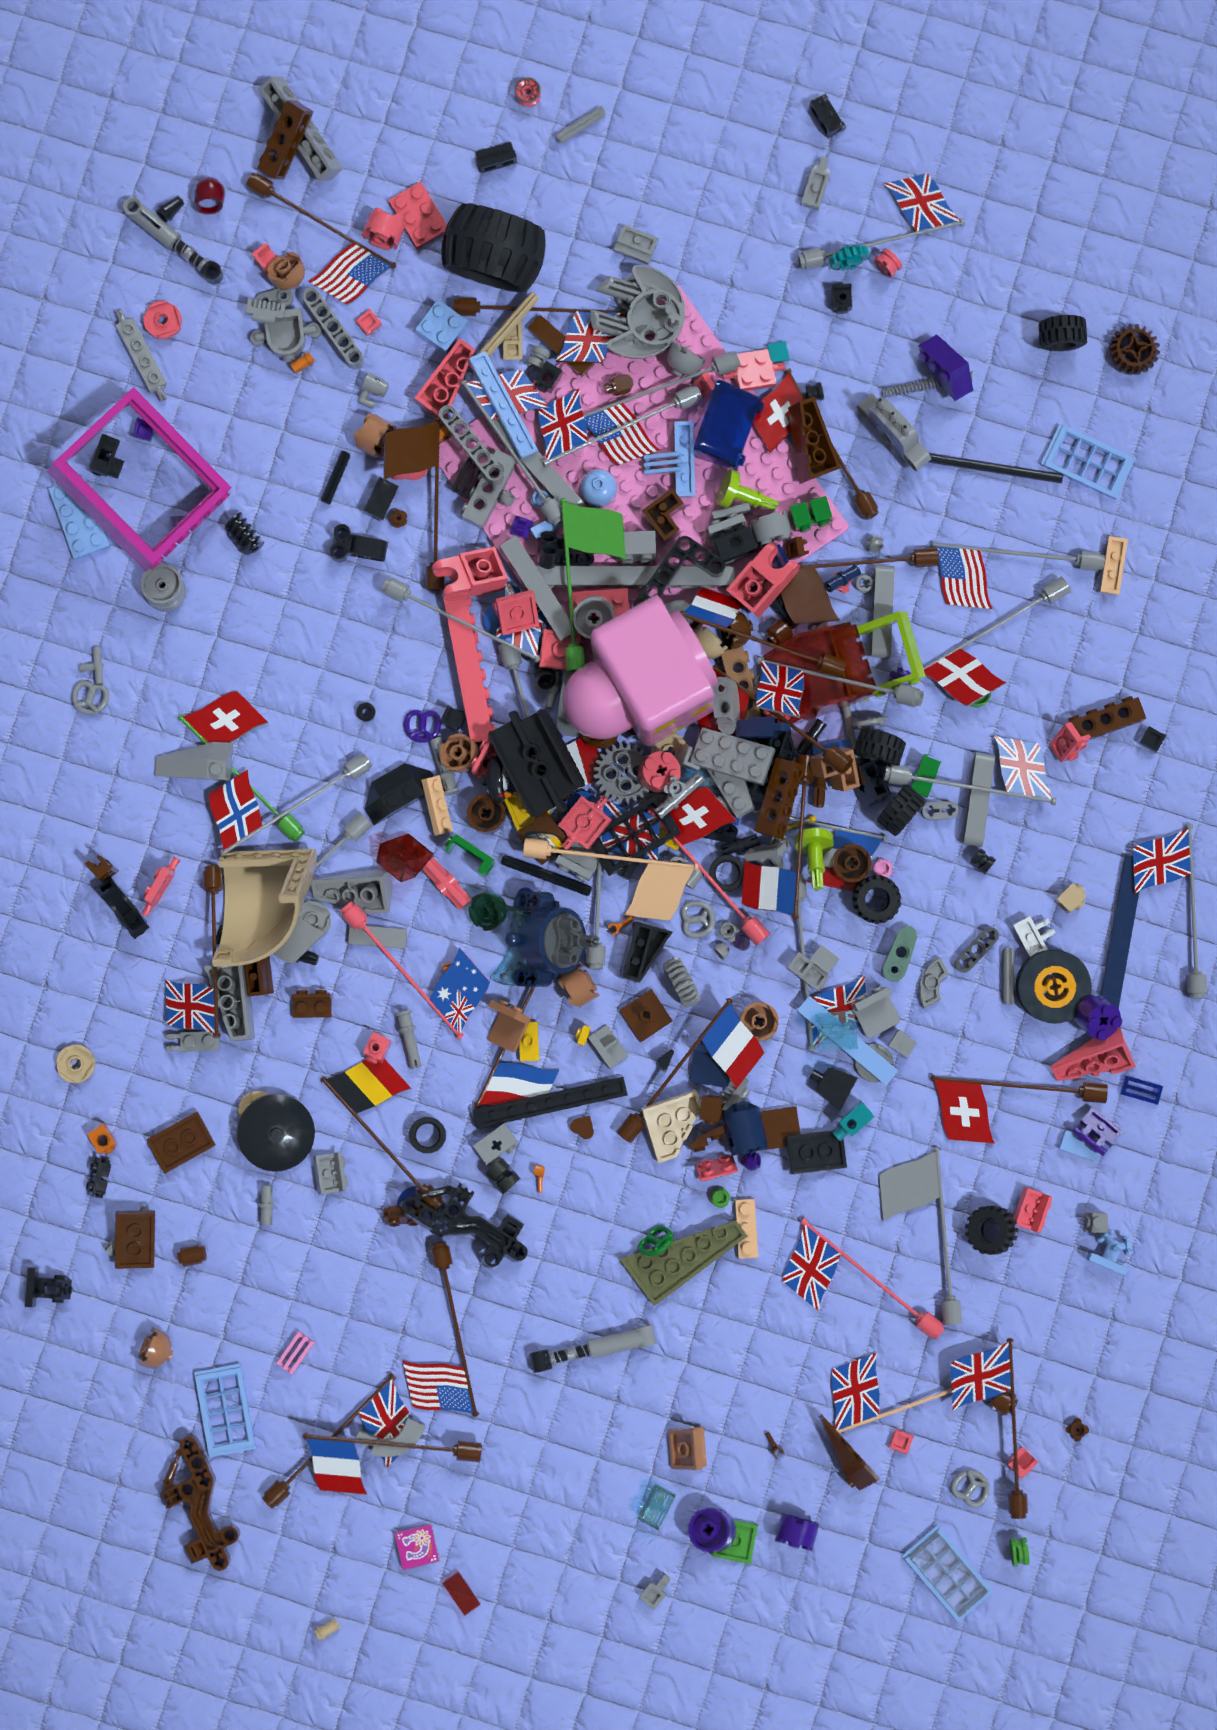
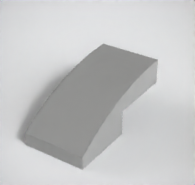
M798 952L787 967L817 992L821 990L830 978L827 973L814 965L811 960Z

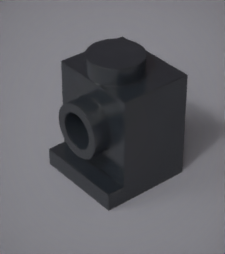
M852 283L832 285V312L846 314L852 310ZM845 296V300L842 301L839 299V297Z

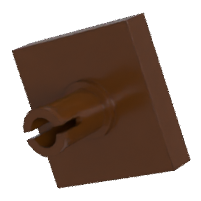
M652 989L620 1010L640 1042L673 1022Z

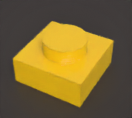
M583 1025L582 1029L578 1028L575 1037L578 1040L577 1044L585 1047L591 1027Z

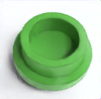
M723 1188L715 1189L711 1194V1202L716 1207H725L730 1201L728 1191Z

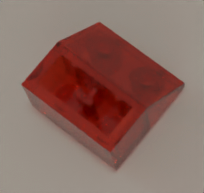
M408 833L380 843L376 862L398 881L404 882L416 877L433 857L434 853Z

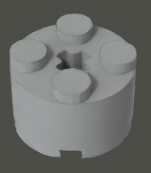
M786 510L781 513L782 515H780V512H775L758 517L759 520L756 523L754 519L749 521L756 543H759L760 547L766 546L774 539H777L778 542L789 539L792 530Z

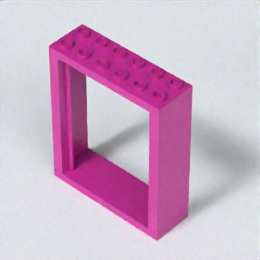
M134 387L59 456L47 470V473L145 572L149 568L151 570L156 568L164 559L162 555L166 558L177 547L175 543L179 545L190 534L188 530L193 532L204 521L202 517L206 519L217 508L215 504L220 506L230 496L228 491L232 488ZM128 405L212 489L153 548L68 464L78 452Z

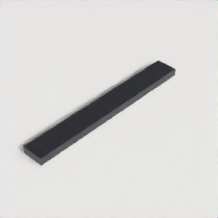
M624 1076L474 1109L473 1114L476 1128L479 1129L628 1096Z

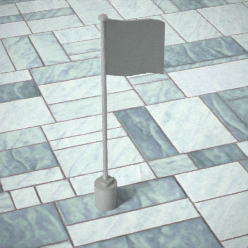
M361 812L343 827L345 829L343 832L345 837L316 863V868L347 839L357 841L373 826ZM298 916L290 937L273 954L288 963L294 964L327 932L311 926Z
M935 1147L933 1149L934 1152L916 1161L892 1167L879 1175L883 1221L895 1214L922 1207L939 1198L948 1297H944L945 1301H941L943 1325L963 1324L961 1301L956 1300V1296L952 1297L939 1151L941 1150L939 1147Z

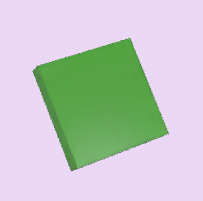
M734 1520L736 1537L733 1543L726 1550L712 1552V1557L751 1564L758 1524Z

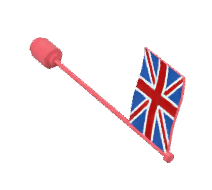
M806 1218L801 1221L800 1224L804 1225L800 1240L786 1266L783 1276V1282L819 1311L822 1297L835 1274L841 1254L917 1317L915 1321L917 1322L916 1327L935 1340L940 1336L945 1327L942 1326V1322L929 1312L918 1314L810 1225Z

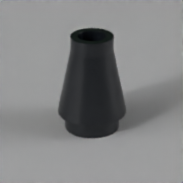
M176 196L158 206L159 209L156 212L164 222L171 221L185 203L179 196Z

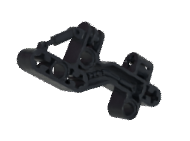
M461 1183L456 1188L447 1185L428 1190V1193H418L415 1197L405 1198L399 1205L403 1215L438 1237L471 1235L487 1245L481 1256V1263L486 1268L497 1266L503 1257L512 1262H519L527 1257L528 1250L526 1246L516 1240L524 1224L509 1214L504 1217L498 1228L480 1216H468L465 1208L474 1195V1191L469 1192L467 1187L462 1188ZM445 1194L449 1196L440 1213L420 1201L428 1196L429 1198ZM454 1197L458 1198V1202L453 1201ZM411 1202L413 1209L407 1210L406 1204ZM449 1206L456 1208L457 1213L455 1216L448 1213ZM422 1212L429 1213V1222H425L422 1220ZM442 1223H444V1224H445L444 1228H445L446 1230H443V1231L441 1232V1231L439 1230V1229H440V1226H439V1225L442 1224ZM519 1249V1250H520V1251H519V1254H520L521 1256L516 1257V1256H515L516 1252L513 1251V1250ZM488 1254L495 1256L494 1264H490L487 1261Z

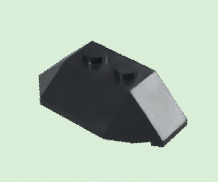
M791 728L790 732H777V738H757L756 743L775 748V753L764 785L747 781L751 795L764 800L776 758L792 761L795 750L791 737Z
M404 763L372 781L365 811L374 826L424 798L425 793L421 780L434 777L432 772Z

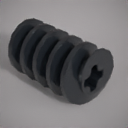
M239 512L227 522L224 528L225 531L229 532L230 537H234V542L236 544L239 543L238 548L243 549V554L250 555L258 551L265 542L258 543L261 537H254L256 530L249 531L252 525H244L247 518L240 519L243 513Z

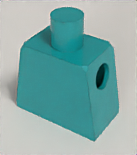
M860 1101L838 1121L840 1126L832 1133L839 1141L848 1134L852 1137L875 1116ZM851 1119L856 1121L853 1127L847 1125Z

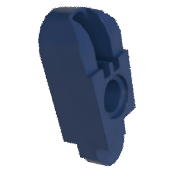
M748 717V719L737 721L735 737L777 738V732H790V723H778V719L775 717Z

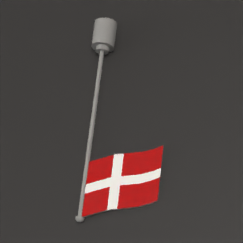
M1062 576L1041 588L1040 598L924 666L925 675L937 682L956 701L967 707L1005 685L1006 681L992 674L977 658L962 648L1042 600L1050 604L1071 593L1069 585Z

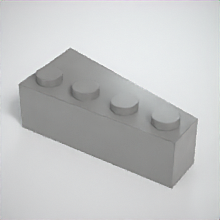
M213 965L204 966L210 979V985L214 988ZM244 965L226 968L217 966L218 1007H220L222 1012V1018L231 1041L255 1039L251 996L247 997Z

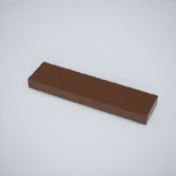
M539 315L527 329L559 357L566 337L542 315ZM565 362L581 377L595 365V363Z

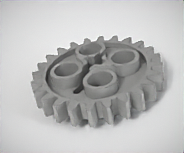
M620 743L618 749L615 745H612L613 751L605 749L606 756L600 754L602 761L596 760V765L599 767H594V772L599 774H595L594 779L599 781L595 783V786H601L599 793L606 792L605 797L611 796L612 803L616 799H619V805H621L623 800L629 805L630 799L637 803L636 797L644 799L643 792L649 794V790L642 786L638 776L634 775L633 771L639 769L641 762L649 754L643 756L644 749L638 752L637 745L630 749V743L627 744L626 748ZM623 757L626 758L628 762L626 764H620L618 762V759ZM627 771V772H628V776H627V775H624V776L622 777V776H621V772H622V773H625V772ZM614 772L616 777L609 779L606 777V774ZM625 783L630 784L631 789L623 790L621 785Z

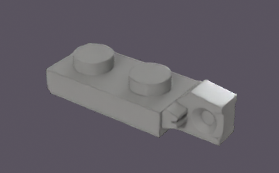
M822 156L819 166L814 165L801 202L802 206L819 210L830 176V169L826 168L829 158Z

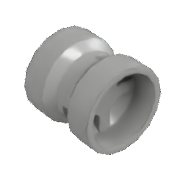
M534 345L531 351L532 355L527 359L526 364L540 371L551 353L540 346Z

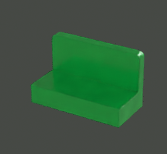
M924 753L915 776L935 779L941 762L928 757V754ZM913 780L911 788L921 796L928 798L933 783Z

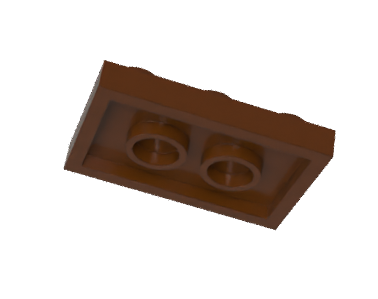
M198 1111L147 1139L164 1174L216 1146Z
M155 1210L115 1211V1269L154 1268Z

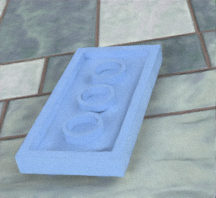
M60 485L49 488L74 560L110 548L105 531Z

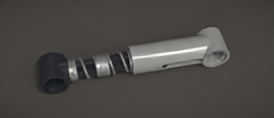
M129 197L124 201L123 209L130 220L135 221L169 250L174 249L176 253L179 252L184 260L192 263L194 268L200 271V274L205 277L208 283L216 285L222 281L223 271L217 262L200 256L201 253L198 254L195 248L188 246V243L185 244L182 241V235L144 206L138 198ZM132 206H138L135 212H130ZM211 270H217L215 276L208 275Z
M651 1324L589 1339L585 1345L580 1344L577 1347L572 1345L571 1347H566L567 1349L555 1350V1352L545 1349L530 1353L529 1355L533 1373L550 1370L552 1366L560 1362L562 1364L565 1361L573 1362L577 1358L580 1360L581 1357L588 1358L589 1356L594 1359L635 1348L655 1345L657 1342L653 1325Z

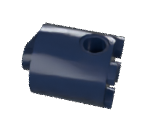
M747 1101L731 1104L725 1113L722 1114L731 1155H742L752 1151L768 1149L760 1106Z

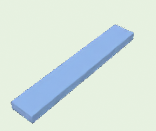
M486 351L469 358L468 362L520 460L537 453L538 449Z
M811 996L798 1008L797 1011L885 1086L898 1072L895 1067Z

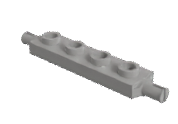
M122 309L119 312L117 310L115 314L119 323L116 325V329L149 393L156 392L160 402H163V399L164 401L167 400L163 391L167 383L133 318L126 319Z

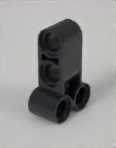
M339 524L335 527L334 537L337 543H334L330 548L331 557L335 562L342 563L348 556L380 562L385 561L388 548L387 541L353 535L350 528L345 524ZM345 530L348 532V535L345 538H339L338 532ZM336 549H343L344 554L337 557L334 555Z
M551 531L542 532L538 546V553L540 554L539 565L544 569H552L555 567V564H566L564 538H557V535ZM569 548L570 565H591L594 562V554Z

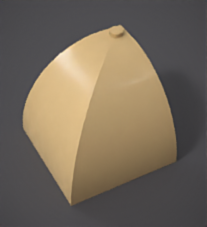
M316 849L229 851L226 853V856H220L218 863L219 868L224 870L225 908L221 941L212 959L213 967L220 966L226 968L260 961L276 952L287 941L295 927L314 877L317 860Z

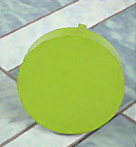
M732 469L726 472L718 490L717 505L728 508L733 499L749 503L755 508L761 506L772 511L776 510L779 503L777 500L762 495V491H756L740 485V472Z
M822 828L803 830L802 853L808 855L807 869L808 873L811 874L812 889H815V891L823 889L822 874L825 872L823 853L830 851L834 846L833 834L829 830ZM797 833L795 836V848L797 851L799 833Z

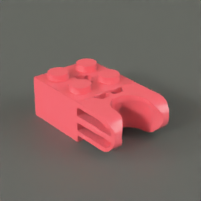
M773 542L768 543L726 589L758 618H760L800 569V565L795 561H789L784 567L774 569L772 563L778 553V548Z
M495 546L460 553L459 556L440 559L432 566L435 576L449 577L454 581V583L447 585L442 595L445 601L501 591L504 589L508 579Z

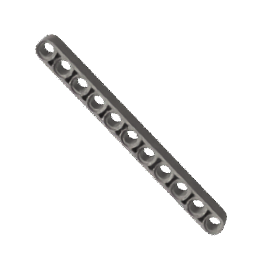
M536 566L549 588H568L566 566H555L552 569ZM570 566L571 588H644L659 566ZM682 566L667 588H728L735 580V567L725 566L723 575L714 578L697 566ZM711 566L715 572L722 569L721 566ZM661 573L658 575V579L666 581L668 575Z

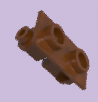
M399 1206L384 1208L383 1218L385 1225L397 1227L400 1224H408L409 1226L419 1225L403 1215ZM407 1206V1210L413 1209L411 1206Z

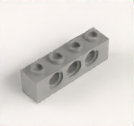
M497 449L491 455L502 468L504 474L502 483L492 485L480 473L478 486L472 488L469 495L471 499L468 504H464L461 510L464 521L482 530L487 524L500 494L505 489L517 465L514 457ZM492 473L490 474V477H491V478H497V477H498V476L492 475ZM486 485H491L493 490L486 493L483 491V488ZM477 502H483L485 504V506L482 509H476L474 507L475 503Z

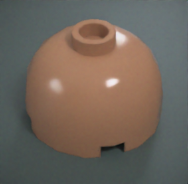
M287 252V256L281 257V255L277 256L267 267V277L274 286L281 290L294 289L304 279V264L300 256L294 252Z
M457 733L451 735L446 743L441 745L440 761L453 772H467L472 769L470 765L475 756L479 757L478 746L473 739L464 734Z
M153 1327L150 1330L153 1332L152 1335L145 1337L138 1356L142 1357L141 1361L137 1360L139 1365L147 1368H157L163 1365L165 1361L171 1359L173 1354L170 1338L166 1333Z

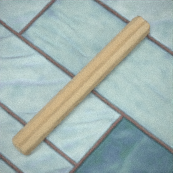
M530 292L477 354L486 351L488 357H490L539 300L538 296Z

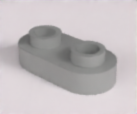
M275 289L261 293L257 297V305L258 300L268 299L271 302V307L272 303L275 302L276 306L277 303H285L287 308L292 305L294 296L290 289ZM282 294L287 295L286 299H281L280 297Z

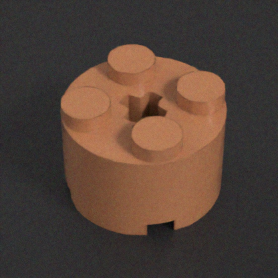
M369 413L365 417L362 428L355 432L356 447L378 459L379 454L384 455V434L396 430V426L376 414L372 415Z
M581 963L571 972L560 974L561 978L558 979L562 989L568 991L569 995L567 998L571 1005L578 1006L579 1008L600 996L599 993L594 992L597 990V987L589 973L581 970L584 967Z
M752 1003L740 1015V1020L757 1038L758 1042L772 1037L778 1028V1014L772 1006L766 1003ZM755 1017H758L759 1019L762 1018L764 1020L762 1022V1027H760L759 1025L755 1026Z

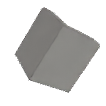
M681 746L676 759L679 765L684 768L699 770L700 766L690 763L694 752L691 746Z
M820 945L810 960L828 974L839 958L823 945Z
M899 1029L891 1039L888 1047L908 1059L917 1043Z

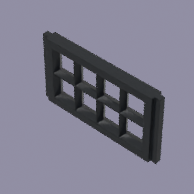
M658 793L610 822L600 836L610 831L616 844L606 849L598 837L593 843L592 848L596 854L609 855L608 852L619 846L624 857L640 859L677 837L682 832L670 812L663 819L659 817L651 823L646 819L642 811L652 805L656 809L664 802ZM639 814L645 826L635 832L628 820ZM662 820L669 833L658 839L651 826ZM625 823L631 835L620 841L614 828ZM648 829L654 842L643 847L637 835ZM633 838L640 850L629 856L623 843ZM599 858L608 876L633 863L622 860L615 865L612 859Z

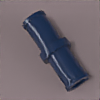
M853 565L845 571L838 572L835 577L824 582V587L831 593L840 586L848 585L849 581L861 575V571L857 565Z

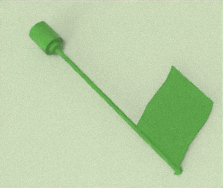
M562 498L559 502L562 505L572 643L568 644V647L565 648L566 672H576L585 665L584 647L575 641L569 548L586 553L612 555L626 560L623 515L608 509L582 507L567 503V500Z

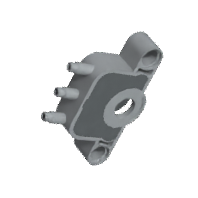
M871 393L857 405L859 412L879 432L883 440L893 450H896L913 470L918 471L932 459L927 450L919 443V436L913 426L885 397L877 398Z

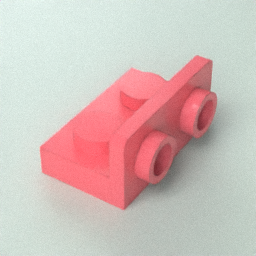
M1068 722L1060 729L1049 743V746L1061 763L1067 760L1073 761L1078 758V753L1087 747V742L1091 736L1088 734L1081 737L1073 724Z

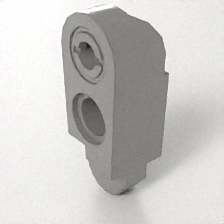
M717 677L718 685L712 687L715 695L714 718H717L718 728L722 733L732 735L735 734L737 721L741 720L738 686L731 678ZM725 703L729 705L727 712L724 709Z

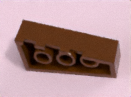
M815 397L789 406L788 412L799 483L807 482L840 469V463Z

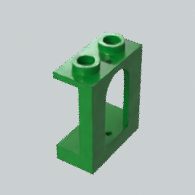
M459 835L450 836L445 843L447 854L450 855L455 846H459L483 862L477 872L485 879L495 865V860Z

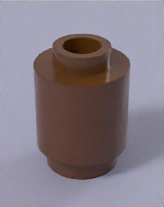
M197 1244L180 1248V1252H177L179 1264H183V1267L206 1261L205 1246Z

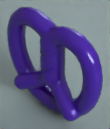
M420 710L409 711L404 719V729L407 736L418 743L430 742L440 732V715L431 710L425 712ZM414 715L419 716V728L411 732L410 719ZM428 716L434 717L436 721L432 734L426 731ZM423 734L426 737H418V735Z

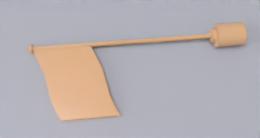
M525 838L523 857L547 859V856H551L552 852L648 863L639 879L633 900L624 914L626 916L670 920L678 908L688 879L692 872L699 868L697 863L692 865L552 849V845L548 844V840Z

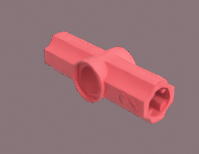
M434 857L421 867L440 892L447 896L459 910L463 909L472 900L464 889L458 885L459 882Z

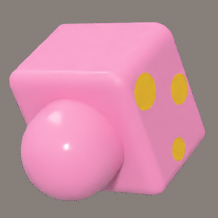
M656 594L592 631L591 645L594 660L573 673L567 681L563 693L565 715L570 724L581 734L594 739H609L633 728L638 739L644 745L652 746L712 713L715 698L712 687L718 685V680L705 651L683 615L678 610L669 614L660 597Z

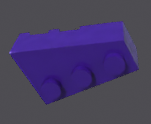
M936 334L918 345L919 359L923 364L925 363L954 401L974 391L969 363L939 335Z

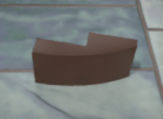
M724 1126L712 1129L699 1136L689 1145V1150L693 1149L694 1153L705 1150V1146L709 1145L708 1137H711L712 1141L722 1138V1134L726 1133Z

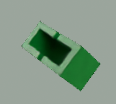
M826 496L810 500L809 508L813 520L811 519L806 502L789 507L795 532L800 531V533L810 531L814 525H818L819 528L829 525L833 516Z

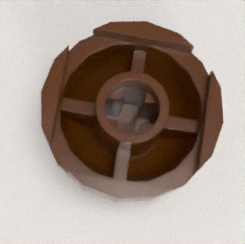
M738 611V613H735L734 622L728 628L751 636V631H753L751 620H748L742 612ZM723 630L720 631L724 644L730 649L742 647L749 640Z

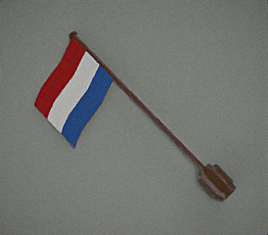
M531 987L521 1009L523 1012L535 987ZM502 1048L477 1102H474V1106L479 1108L481 1105H497L549 1093L559 1070H543L523 1064L500 1063L506 1050Z

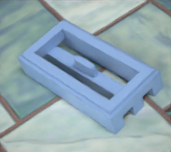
M681 452L644 455L645 475L682 472ZM676 457H677V459H675V460H666V461L650 462V460L667 459V458H676ZM677 464V467L650 470V467Z

